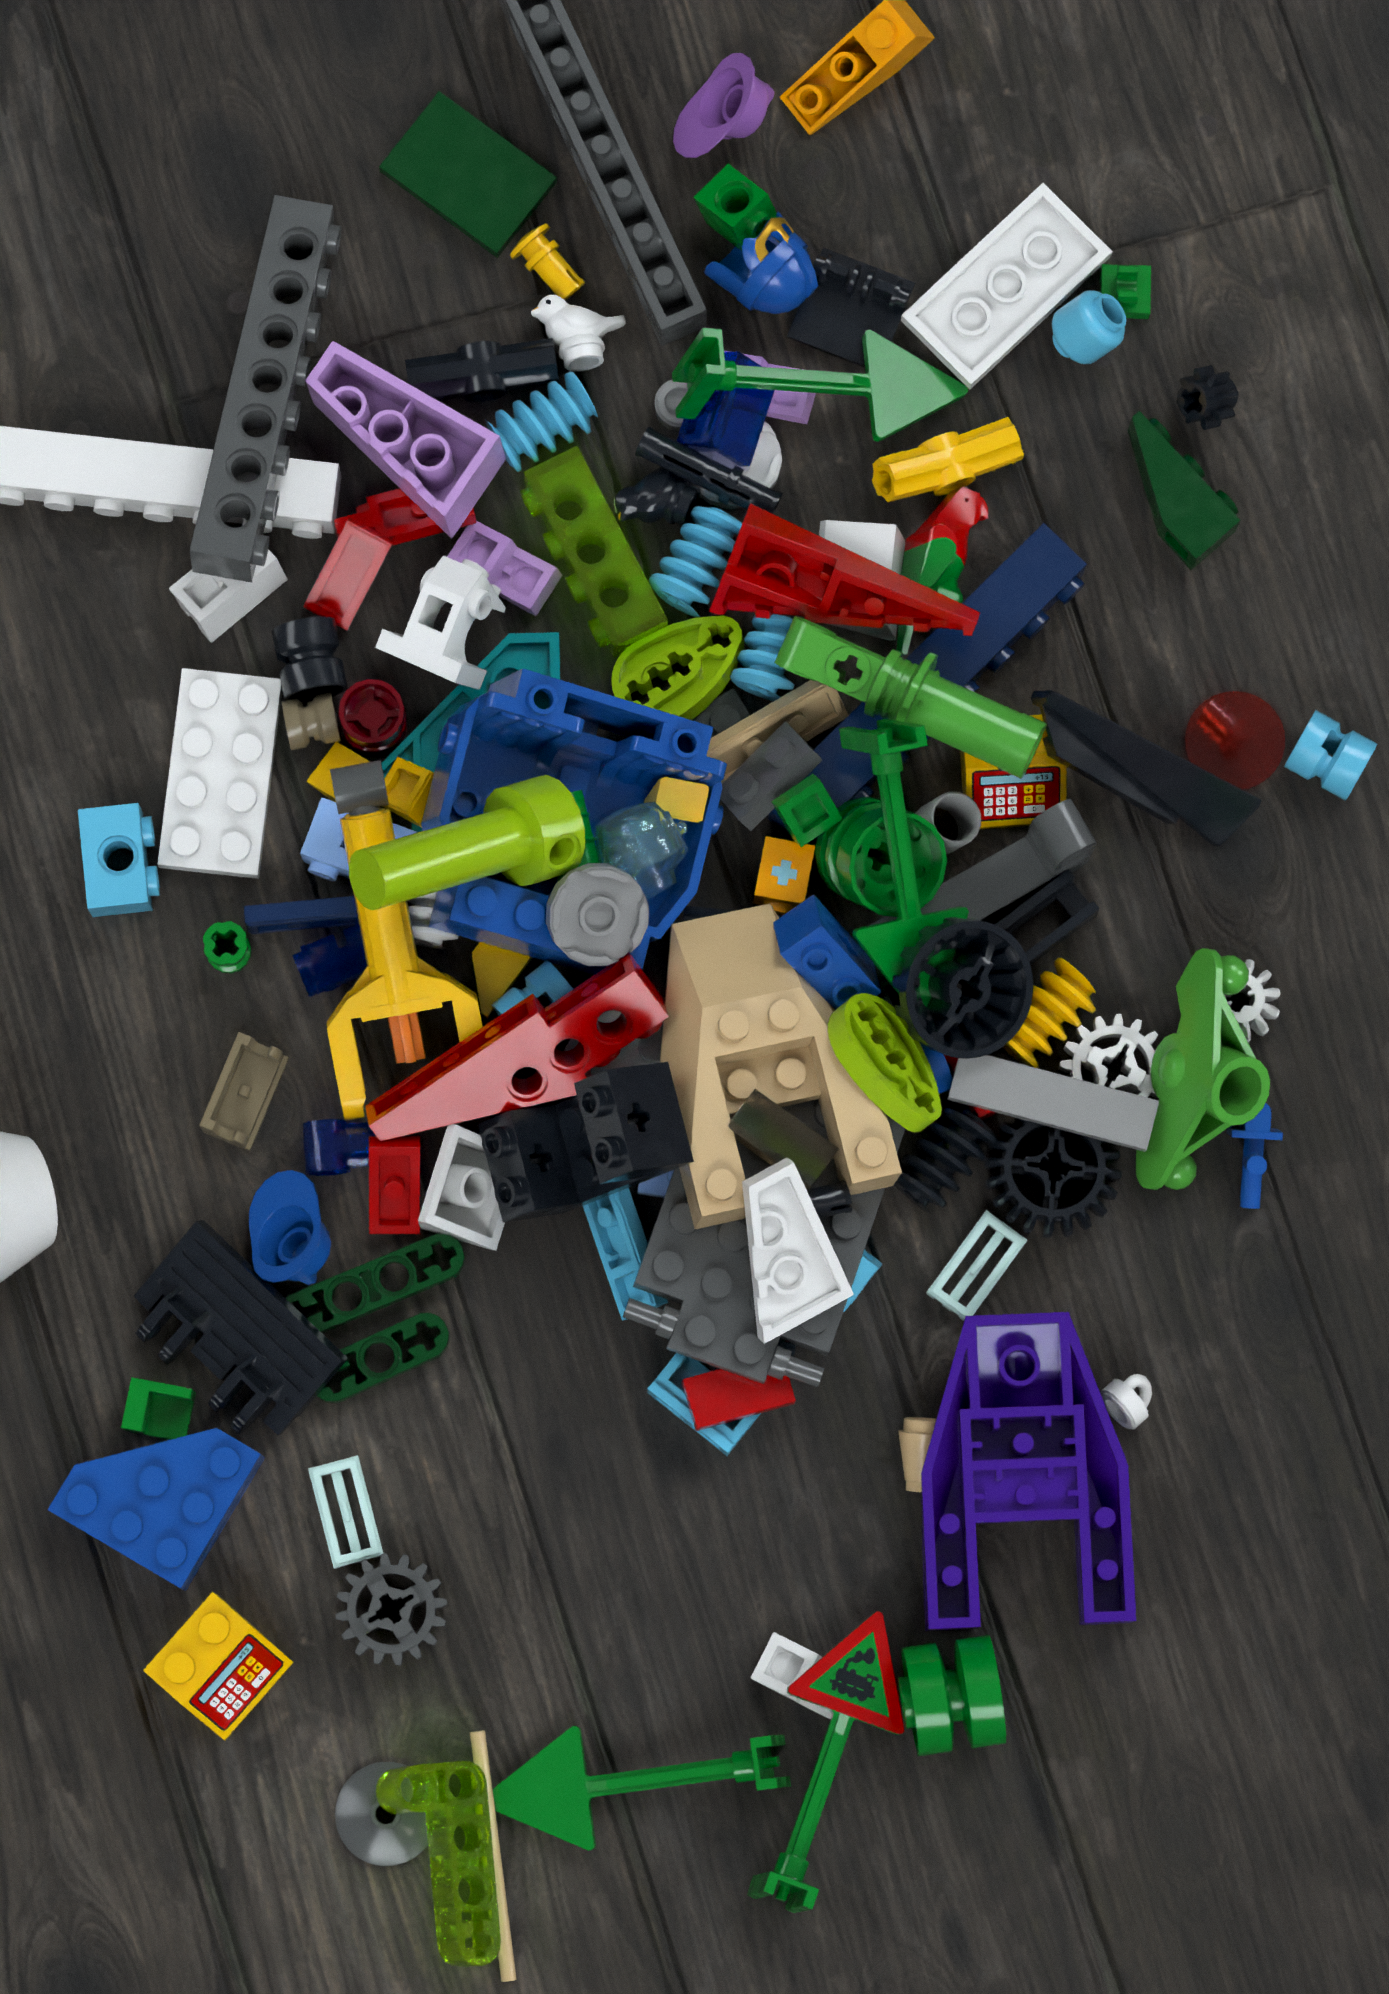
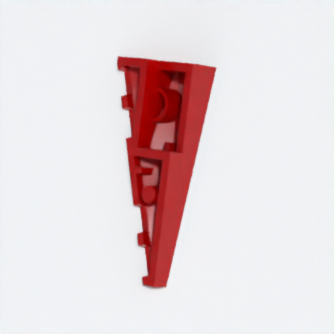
M751 503L709 612L724 615L727 610L755 612V618L770 619L773 614L803 616L804 619L814 623L882 628L884 624L913 626V631L928 632L930 628L963 630V635L972 636L980 612Z

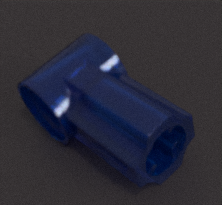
M323 1119L308 1121L302 1124L306 1175H340L351 1172V1168L369 1167V1136L376 1135L370 1129L368 1122L348 1123L347 1120Z

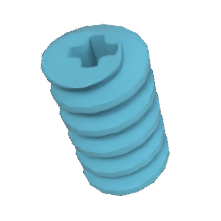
M569 371L565 374L566 390L556 381L548 383L549 399L539 391L531 392V409L521 400L513 402L514 418L504 410L496 411L497 428L487 420L485 421L488 429L500 436L506 461L517 472L522 470L520 460L522 453H525L535 463L539 461L537 445L542 443L552 453L556 452L555 435L560 434L568 443L574 442L573 425H578L586 434L592 432L589 417L594 415L598 418V415L588 393L574 372Z
M697 506L692 509L690 515L695 524L686 523L680 529V534L684 540H674L670 545V551L674 557L666 556L660 561L659 566L664 574L655 573L649 578L650 586L661 599L677 610L693 617H700L691 606L693 601L707 605L710 602V598L701 589L702 586L719 587L720 581L712 573V570L714 568L725 570L728 562L722 554L724 551L732 552L735 544L732 538L734 535L739 534L742 522L718 508Z
M773 614L770 619L755 618V615L753 616L751 622L757 631L748 632L744 639L750 649L741 650L737 657L738 662L744 668L734 669L730 675L732 682L737 687L770 701L780 698L776 694L778 689L793 690L795 684L783 675L788 670L776 665L774 661L794 616Z

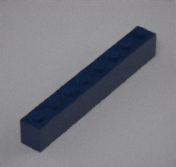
M1043 523L962 603L980 612L972 636L963 635V630L937 628L906 659L912 661L913 664L919 665L930 652L938 655L934 671L939 670L940 677L977 693L980 687L975 682L988 669L994 674L1000 671L1015 654L1010 647L1023 634L1029 640L1033 638L1050 620L1046 612L1058 600L1064 605L1067 604L1083 588L1085 583L1080 578L1083 576L1087 564ZM862 702L814 749L822 758V761L805 777L807 778L811 774L817 776L836 808L847 801L861 797L871 798L875 793L870 786L878 778L872 772L870 753L843 749L839 728L847 726L867 730L878 729L877 720L884 718L880 715H876L875 718L865 715V702ZM926 735L927 742H928L932 737H929V736ZM905 751L901 752L903 766L910 758ZM774 808L766 817L790 841H794ZM818 836L807 844H814L816 846Z

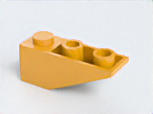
M883 0L780 96V99L807 133L812 135L900 71L935 37L905 0Z

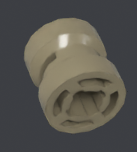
M331 692L315 695L312 701H307L308 706L303 707V703L298 699L281 701L291 751L306 748L310 743L309 737L313 736L315 741L321 740L325 744L341 741Z

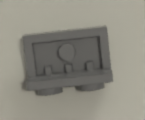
M785 721L722 783L723 789L720 800L746 828L752 831L774 809L771 801L801 782L822 761V758Z

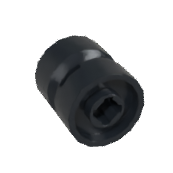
M324 616L307 617L283 623L271 630L277 660L286 663V666L279 671L285 701L298 699L301 702L312 701L317 694L331 692L333 697L348 689L343 660L333 656L337 651L336 648L339 646L334 618Z

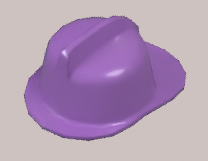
M732 53L723 59L710 78L690 99L680 113L674 127L673 143L676 151L685 158H697L708 153L722 139L748 137L761 125L766 115L767 107L774 97V91L770 85L755 76V68L748 56L743 53Z

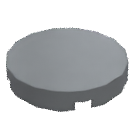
M587 863L570 870L555 884L546 905V925L552 941L570 959L587 966H608L619 961V958L624 957L628 952L631 953L641 943L648 927L649 905L641 886L625 870L608 863Z

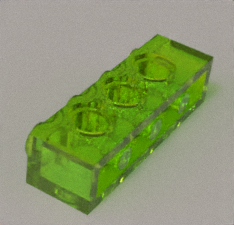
M578 446L524 471V484L526 488L520 490L521 497L532 517L541 515L548 529L542 536L553 559L556 561L563 558L571 573V575L565 577V581L575 602L580 604L585 601L594 617L587 621L598 646L602 648L608 645L613 656L617 657L631 644L668 626V619ZM564 501H574L582 507L583 511L573 520H564L557 516L555 509ZM595 544L604 550L605 556L597 563L588 564L580 560L577 553L583 546ZM616 587L622 589L627 594L628 599L623 605L613 608L602 603L600 600L601 594L608 588Z

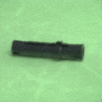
M650 426L646 429L636 449L635 456L642 457L718 495V501L725 505L732 502L748 510L751 503L774 514L782 498V492H777L743 475L744 469L736 465L731 469L653 430L654 428Z

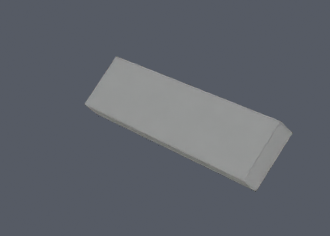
M989 1055L970 1059L958 1058L947 1099L1143 1152L1147 1150L1159 1100Z

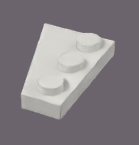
M788 1157L742 1181L757 1336L764 1344L854 1295L794 1162Z

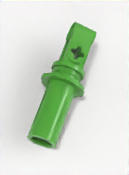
M794 616L774 661L776 665L809 680L818 681L865 702V715L872 718L880 715L884 719L925 725L927 736L998 767V769L1020 779L1025 775L1047 723L1030 715L1020 713L940 677L939 670L934 671L938 655L930 652L919 665L913 664L912 661L907 659L904 660L903 653L892 649L886 657H883L837 636L836 633L798 616ZM855 656L858 658L856 667L862 670L863 673L861 677L851 678L847 682L844 679L846 671L840 668L841 661L852 660Z

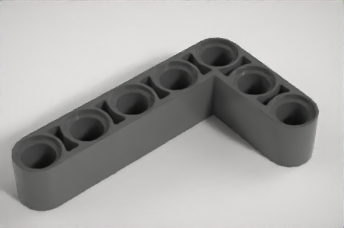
M1066 799L1034 818L1024 838L942 883L934 898L920 909L921 914L962 906L969 910L967 919L973 918L988 922L1032 897L1069 869L1071 873H1074L1089 862L1097 842L1073 801ZM884 916L870 925L894 921L898 917ZM874 964L877 977L880 978L884 976L882 972L878 969V967Z

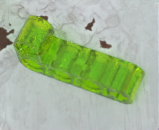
M471 1761L411 1765L385 1771L376 1784V1796L381 1807L391 1814L398 1815L426 1812L436 1937L440 1956L446 1963L456 1967L483 1966L491 1963L499 1953L501 1936L488 1791L484 1772ZM453 1773L457 1775L461 1783V1791L457 1798L453 1796L449 1788V1779ZM405 1777L410 1780L414 1789L413 1797L409 1803L403 1798L401 1793V1784ZM458 1825L464 1830L466 1836L465 1845L462 1850H459L454 1842V1831ZM462 1878H465L470 1886V1896L467 1902L462 1901L458 1892L459 1883ZM461 1914H471L472 1920H462ZM472 1937L473 1947L466 1949L465 1938Z

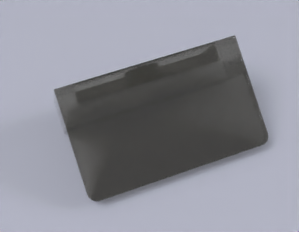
M754 1089L728 1124V1127L734 1132L735 1139L770 1165H774L787 1157L792 1160L806 1190L813 1187L839 1150L834 1144L756 1089Z

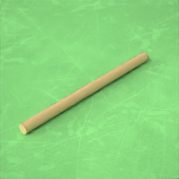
M485 1730L470 1732L500 1976L501 1982L517 1980L486 1734Z

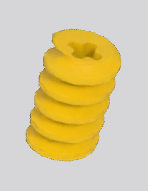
M1059 957L1054 961V967L1058 975L1049 971H1044L1040 975V981L1044 989L1033 985V996L1028 1015L1016 1035L1002 1047L1019 1063L1034 1068L1039 1067L1033 1055L1036 1049L1049 1056L1053 1054V1050L1047 1040L1050 1035L1063 1042L1068 1039L1061 1025L1064 1021L1076 1027L1082 1025L1075 1011L1078 1007L1092 1014L1096 1011L1090 998L1093 993H1096L1093 986L1074 966Z

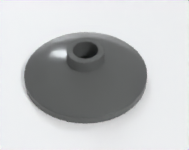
M396 1762L370 1764L354 1773L342 1787L335 1808L336 1827L345 1846L359 1859L378 1866L403 1864L423 1852L435 1834L439 1817L437 1799L429 1782L415 1769ZM385 1803L392 1805L396 1811L395 1819L389 1824H382L376 1817L377 1808Z

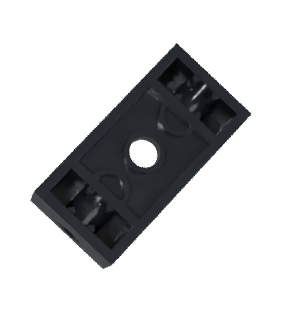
M668 1062L607 1069L574 1083L577 1096L556 1105L508 1111L478 1124L482 1147L488 1162L495 1198L498 1202L503 1223L564 1214L694 1162Z

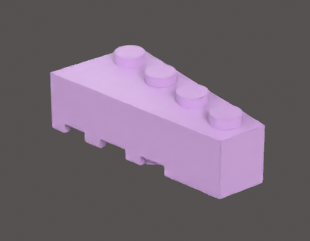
M334 341L331 342L305 380L314 405L452 539L506 460L500 436Z

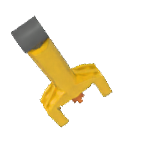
M381 760L330 769L338 814L349 813L340 819L348 866L350 858L356 850L395 839L390 810L379 808L389 805ZM354 893L367 967L352 989L347 991L327 1020V1033L345 1121L365 1117L363 1105L366 1100V1089L352 1019L361 1017L362 1022L388 1017L397 1064L404 1062L406 1064L413 1063L416 1060L426 1058L418 1016L420 1011L441 1008L442 1002L452 1000L459 1042L483 1027L477 994L449 974L440 972L417 956L407 901L377 910H370L359 902Z

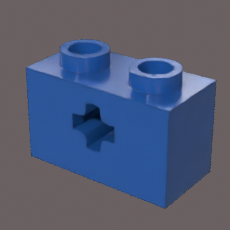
M814 894L773 922L781 956L835 1010L856 994L867 993L877 996L881 993L873 961Z

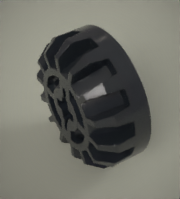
M948 917L944 918L943 923L936 927L926 926L918 932L920 940L915 946L904 947L900 957L906 961L901 975H893L892 986L899 990L900 999L894 1005L897 1016L906 1021L908 1025L907 1033L914 1040L926 1045L930 1050L955 1058H978L1003 1047L1016 1035L1023 1025L1032 1002L1033 975L1028 957L1021 945L1010 933L999 926L973 918ZM959 949L953 961H944L935 968L927 964L934 955L941 951ZM922 971L930 975L928 989L932 998L927 1007L922 1001L919 988ZM958 983L962 985L961 990L957 988Z

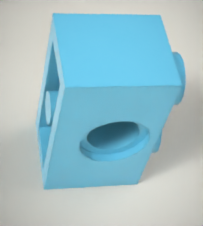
M139 803L78 809L87 909L91 916L99 917L153 911L151 896H160V884L157 866H148L146 847L155 846L152 816L143 817V811ZM121 848L132 851L134 854L133 861L127 869L114 871L108 868V857L113 851Z

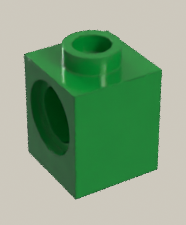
M729 163L694 196V200L706 224L741 251L745 238H756L763 230L767 221L770 218H776L777 212L768 193Z

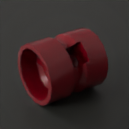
M376 679L356 682L345 691L340 701L339 717L349 745L364 756L380 757L393 752L402 743L407 730V718L400 694L392 685Z

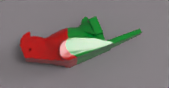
M962 486L951 490L916 532L906 538L901 575L959 603H963V595L958 588L957 580L964 569L967 559L969 530L979 520L988 519V506L984 498L980 496V493ZM899 625L896 650L903 653V656L908 654L913 626Z

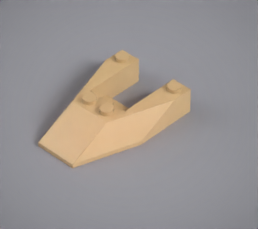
M771 904L671 925L664 1002L669 1017L663 1021L660 1063L668 1062L694 1160L692 1163L679 1167L694 1229L745 1219L742 1181L746 1179L730 1118L818 1099L839 1181L845 1180L850 1195L891 1187L902 1173L886 1114L853 1081L832 1049L828 1036V1021L835 1009L780 954L773 922L779 919Z

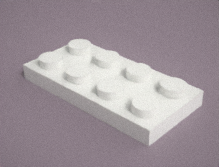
M1042 183L902 314L901 321L970 390L1111 257L1112 250Z
M182 668L157 863L159 868L259 879L282 696L281 679Z

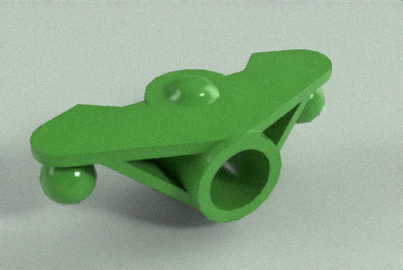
M1201 948L1192 956L1176 985L1181 1018L1177 1033L1166 1036L1157 1046L1153 1056L1151 1081L1154 1092L1159 1098V1104L1146 1152L1136 1150V1177L1143 1188L1157 1190L1165 1185L1174 1190L1185 1189L1193 1182L1197 1172V1165L1190 1154L1230 1126L1241 1125L1254 1119L1267 1101L1270 1089L1268 1071L1261 1061L1256 1059L1224 996L1239 993L1249 981V970L1245 962L1234 955L1220 956L1216 950Z

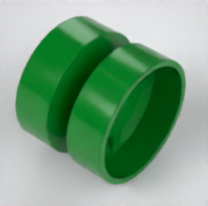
M990 1635L955 1640L954 1669L945 1670L936 1643L902 1648L904 1677H898L905 1727L906 1729L912 1728L918 1757L952 1752L954 1722L962 1721L972 1749L1006 1744V1724L1001 1686Z

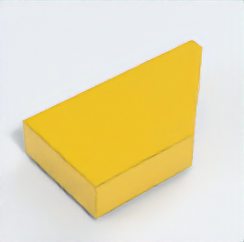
M482 942L478 943L472 951V959L481 1014L487 1019L494 1011L491 1004L509 991L533 957Z

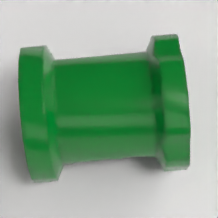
M232 921L217 922L206 930L203 936L204 953L214 969L222 973L232 974L240 971L247 965L251 958V946L245 931L238 924ZM235 938L234 943L238 950L237 953L231 955L225 952L219 957L220 951L216 943L220 939L230 942Z

